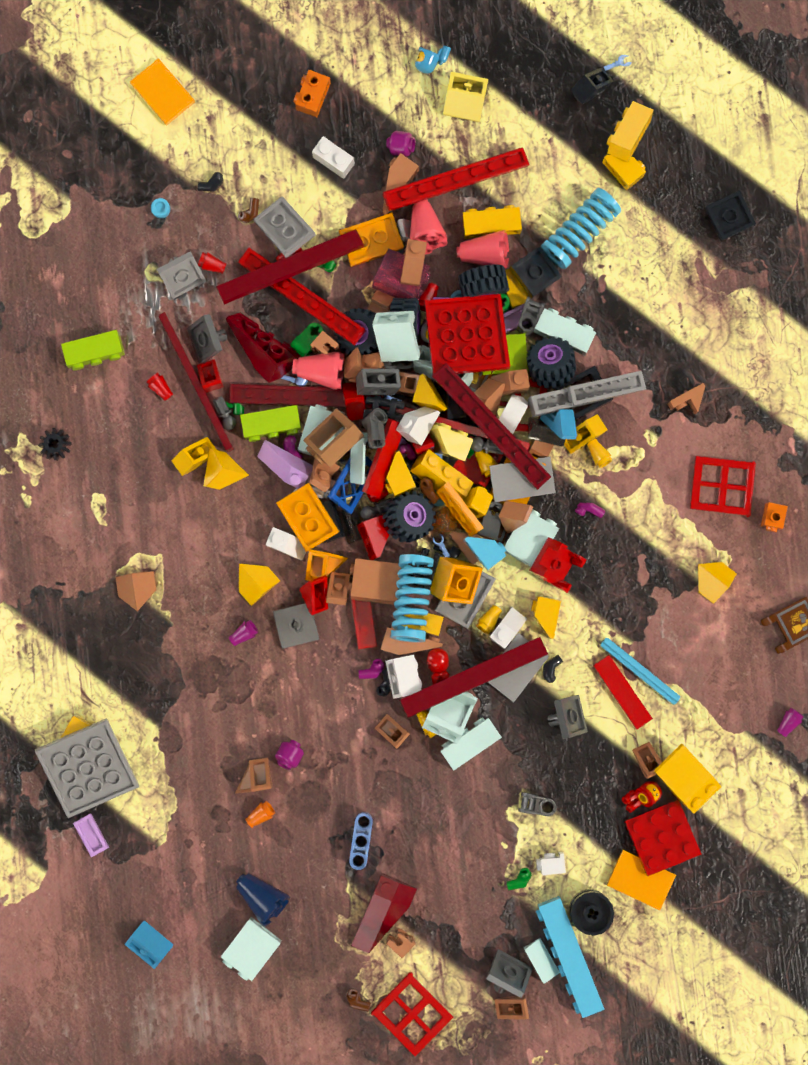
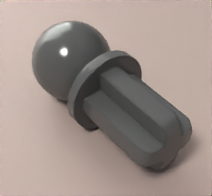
M222 396L215 398L213 404L218 412V418L222 417L221 424L226 430L234 429L236 419L229 415L232 410L228 409Z
M481 437L472 438L473 442L470 448L473 451L480 452L484 449L485 454H488V452L503 454L489 438L487 442Z
M388 498L379 503L374 502V507H363L360 513L361 517L367 521L374 518L376 514L381 516L384 513V508L388 506L387 503L392 499Z

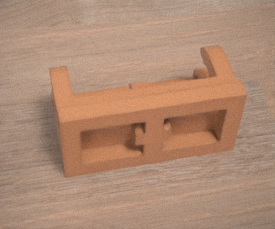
M324 331L310 345L314 354L328 355L329 350L340 352L339 344Z
M398 928L397 939L390 934L386 938V944L403 958L416 942L413 936L410 937L403 929Z

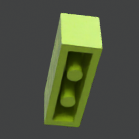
M117 330L61 344L66 366L73 370L83 369L84 365L91 364V366L102 364L103 360L107 359L110 361L119 360L121 356L125 355L120 333Z
M297 405L240 415L245 440L249 439V442L261 440L260 437L268 436V439L277 438L282 433L295 435L298 434L299 430H302Z

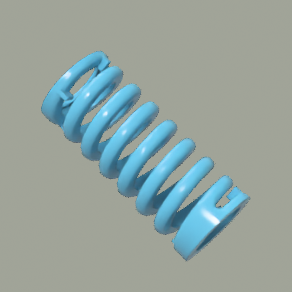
M596 188L590 195V199H586L583 202V206H579L576 213H572L569 220L564 221L562 227L556 229L555 235H551L541 245V248L552 262L560 268L566 269L572 261L562 250L565 249L574 258L578 257L579 253L574 246L581 251L585 250L586 246L582 240L586 243H591L593 239L589 233L598 236L600 232L596 226L605 229L607 225L603 219L612 222L613 216L617 217L621 213L619 204L608 192L601 188ZM590 206H593L595 210L599 213V215L596 212H594ZM583 213L587 214L588 217L592 220V222L588 220L586 217H584ZM576 220L580 221L585 229L578 225ZM570 228L574 229V231L579 235V237L576 236L573 232H571ZM563 235L567 236L574 246L565 240ZM556 242L560 243L561 249L557 246Z
M414 554L399 556L398 564L402 569L397 572L400 580L396 582L399 590L395 592L398 600L394 602V606L398 610L393 612V617L396 620L392 622V627L395 630H391L390 638L405 642H425L426 631L411 629L408 626L404 627L401 625H427V621L424 619H413L403 615H428V610L411 608L404 605L416 604L427 606L429 605V600L412 598L405 594L430 595L431 591L425 588L410 587L406 584L431 585L432 581L428 578L411 577L406 574L431 575L433 573L432 569L422 568L419 565L433 567V558Z

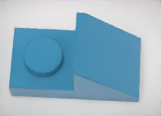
M560 409L558 412L541 415L540 420L561 439H576L577 432L573 410Z

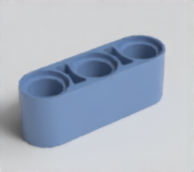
M367 812L359 813L354 824L350 865L356 870L363 869L368 860L373 818ZM366 816L369 819V824L364 827L361 826L358 822L360 817ZM364 836L367 843L360 846L356 843V838ZM356 855H360L364 858V863L356 865L353 862V858Z

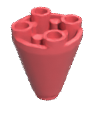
M427 199L414 203L412 206L409 238L427 242L425 255L432 253L434 249L448 244L446 232Z
M336 351L329 352L328 355L317 354L299 357L293 360L292 374H297V377L333 390L341 389L344 376L342 369L345 353Z

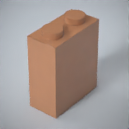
M355 558V564H351L350 575H353V581L348 583L347 594H351V600L394 605V602L397 600L395 592L399 589L396 585V582L400 580L397 572L401 569L399 564Z

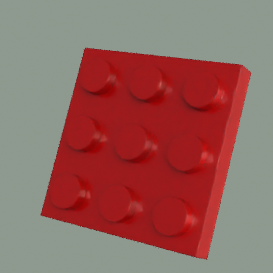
M679 800L624 821L647 876L701 855Z

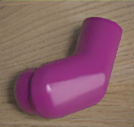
M289 435L283 441L284 450L302 459L303 456L295 450L296 437Z
M409 443L401 444V454H407V460L414 462L416 454L412 445Z
M580 502L575 510L580 516H584L586 511L599 518H602L605 514V510L594 503Z
M375 659L369 669L359 670V679L377 678L384 669L383 661Z

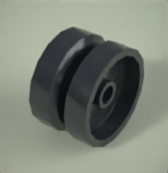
M582 890L570 902V919L576 928L586 935H600L607 931L613 923V905L598 890ZM592 908L594 913L589 915L588 913L590 912L588 910Z

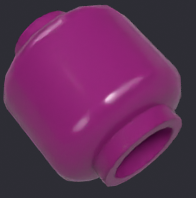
M394 131L387 138L386 145L392 155L399 156L401 153L407 157L411 152H414L416 141L410 132Z
M294 740L282 742L275 754L277 764L287 770L296 768L304 755L303 750L300 748L301 744Z

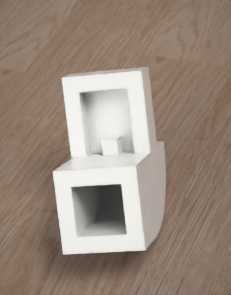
M512 394L499 418L512 434L529 405L528 401L523 397Z

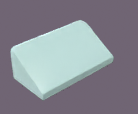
M541 938L523 947L543 984L560 973Z

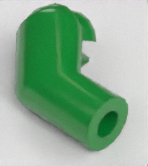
M522 868L515 880L506 881L508 891L525 888L531 879V871L528 868Z

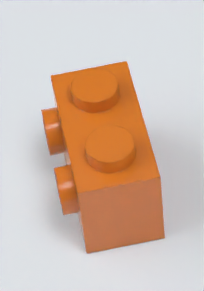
M308 70L307 75L304 74L302 77L300 92H297L294 97L296 110L318 117L331 84L330 77Z

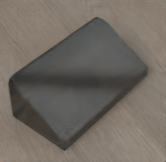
M528 418L529 439L557 446L564 445L566 439H561L541 419Z
M359 502L352 514H348L341 507H338L337 512L348 544L362 540L357 525L365 520L361 517Z

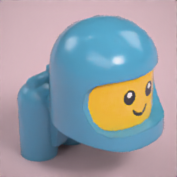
M443 46L437 53L419 47L418 51L420 53L415 61V67L418 71L425 74L433 72L438 62L439 65H442L447 61L451 48Z

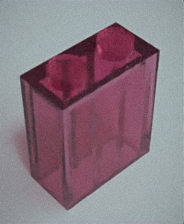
M388 248L373 279L372 288L395 298H417L420 301L424 292L422 286L423 284L427 285L431 274H429L430 266L423 264L419 286L401 284L405 255Z

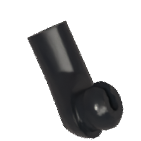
M215 172L208 182H198V191H216L223 183V175L220 172Z
M558 654L544 664L543 678L548 683H553L556 680L555 668L563 663Z
M387 669L382 670L384 681L376 689V693L383 697L391 692Z

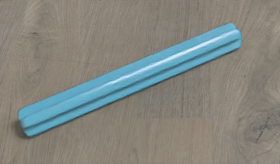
M605 638L600 646L667 701L673 705L679 701L680 695L609 638Z

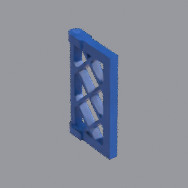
M365 455V465L369 467L366 473L368 474L373 461ZM349 458L327 497L345 512L352 514L364 493L362 492L364 485L360 484L356 491L355 483H351L352 493L345 495L344 485L350 483V480L344 482L347 473L350 472ZM339 488L341 489L340 497L336 495ZM352 496V500L348 505L346 503V498Z

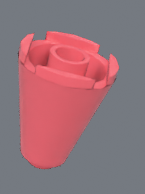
M505 230L461 242L460 246L456 249L457 258H460L461 262L478 265L496 264L504 266L505 269L508 268L509 258L506 257L507 252H509V242Z

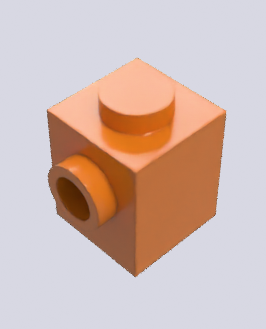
M770 502L766 503L761 526L766 527V531L777 532V530L783 529L788 506Z

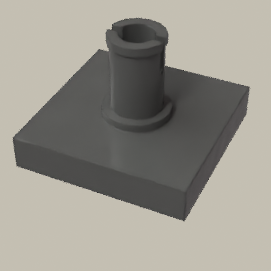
M210 314L203 315L187 328L199 364L207 362L222 351L220 342L227 340V334L222 335L226 333L223 329L215 330Z
M306 604L273 611L282 649L320 640L314 615L310 614Z
M579 694L554 701L557 714H550L548 720L555 719V721L548 723L551 727L560 725L563 739L588 732Z
M498 949L486 979L495 984L494 989L497 992L502 987L499 993L503 994L507 990L522 998L532 972V967Z

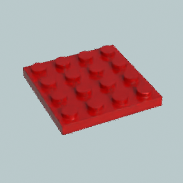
M501 294L424 301L433 374L445 363L456 374L510 369Z

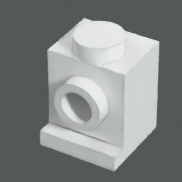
M558 852L559 856H555V853L544 854V857L536 859L537 871H541L542 875L566 873L564 853Z

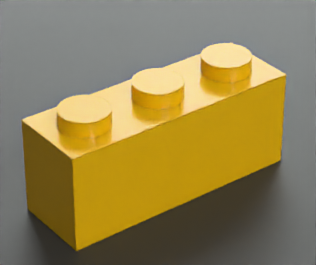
M634 101L629 108L626 107L622 115L623 120L618 121L616 124L615 134H611L608 138L607 145H609L607 154L629 162L651 122L654 110Z
M507 205L504 206V209L488 207L483 211L468 209L466 212H463L464 239H473L494 232H501V230H505L507 235L521 234L520 207Z
M429 449L417 457L410 470L420 479L429 477L433 481V488L436 491L449 481L462 500L467 497L474 483Z

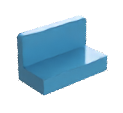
M146 921L140 924L124 944L153 969L158 966L173 947L169 940Z

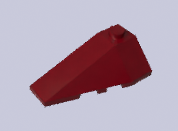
M242 313L226 318L227 323L254 368L268 383L281 379L293 368V360L301 357L290 344L285 341L282 344L274 338L275 335L273 333L262 331L259 329V324Z
M381 873L351 946L370 953L410 907L417 888Z

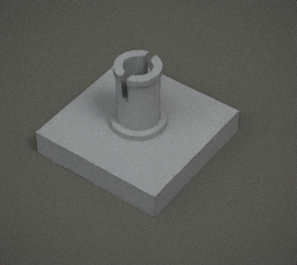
M191 251L179 258L173 257L174 260L171 258L169 263L157 269L173 299L206 282Z

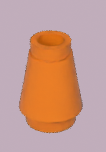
M268 801L261 802L245 820L253 828L272 819L275 810Z

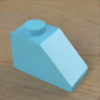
M466 537L464 539V542L487 571L507 556L505 554L507 550L501 542L497 543L495 540Z

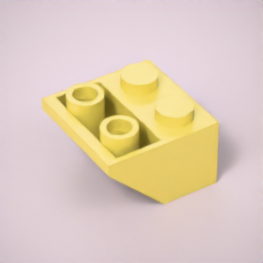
M451 72L443 115L480 122L488 79Z
M435 422L429 432L435 445V452L451 459L465 461L473 439L468 438V433L451 429V426L444 423Z

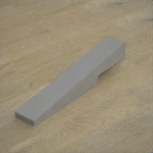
M642 371L534 395L528 398V403L533 418L557 412L560 409L574 408L646 390Z

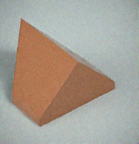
M154 571L131 573L116 577L118 596L136 611L157 590Z
M268 757L249 761V766L235 793L255 792L273 787Z

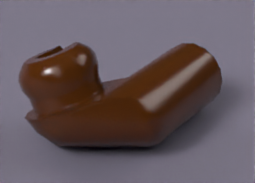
M250 198L249 209L239 212L238 218L241 222L249 223L258 216V198Z
M429 477L422 478L420 481L421 492L435 504L440 497L434 491L433 481Z
M349 989L346 993V998L353 1009L369 1012L371 1002L361 1000L356 989Z

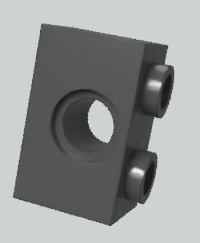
M361 369L356 376L357 395H395L401 388L399 369Z

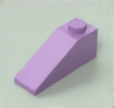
M267 440L264 441L257 457L284 482L297 489L309 482L313 465Z

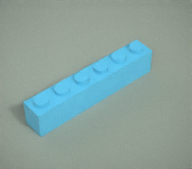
M557 896L537 904L539 910L536 913L539 921H544L546 926L543 929L547 940L551 939L553 947H551L552 954L555 959L559 958L561 963L558 966L562 977L566 976L568 984H565L569 996L573 995L576 1001L572 1003L576 1014L580 1013L582 1018L605 1010L560 897Z

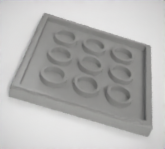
M107 718L35 749V753L67 818L139 788V783Z

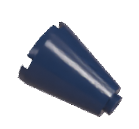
M250 873L247 875L242 874L236 881L238 884L236 886L237 890L264 927L271 923L269 919L274 916L277 917L289 902L287 900L290 898L288 894Z

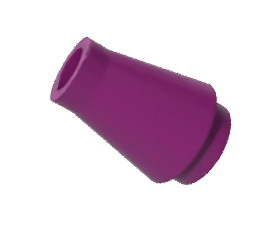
M251 620L244 621L229 636V640L236 646L256 637L255 634L258 633V629Z
M790 708L789 711L786 710L777 731L787 737L790 732L803 722L802 718L804 716L793 708Z

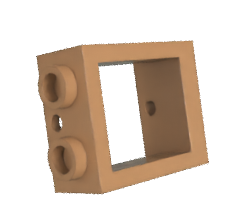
M336 408L303 441L308 445L305 449L321 465L326 463L331 468L364 435L352 421ZM343 427L344 430L321 451L319 448Z

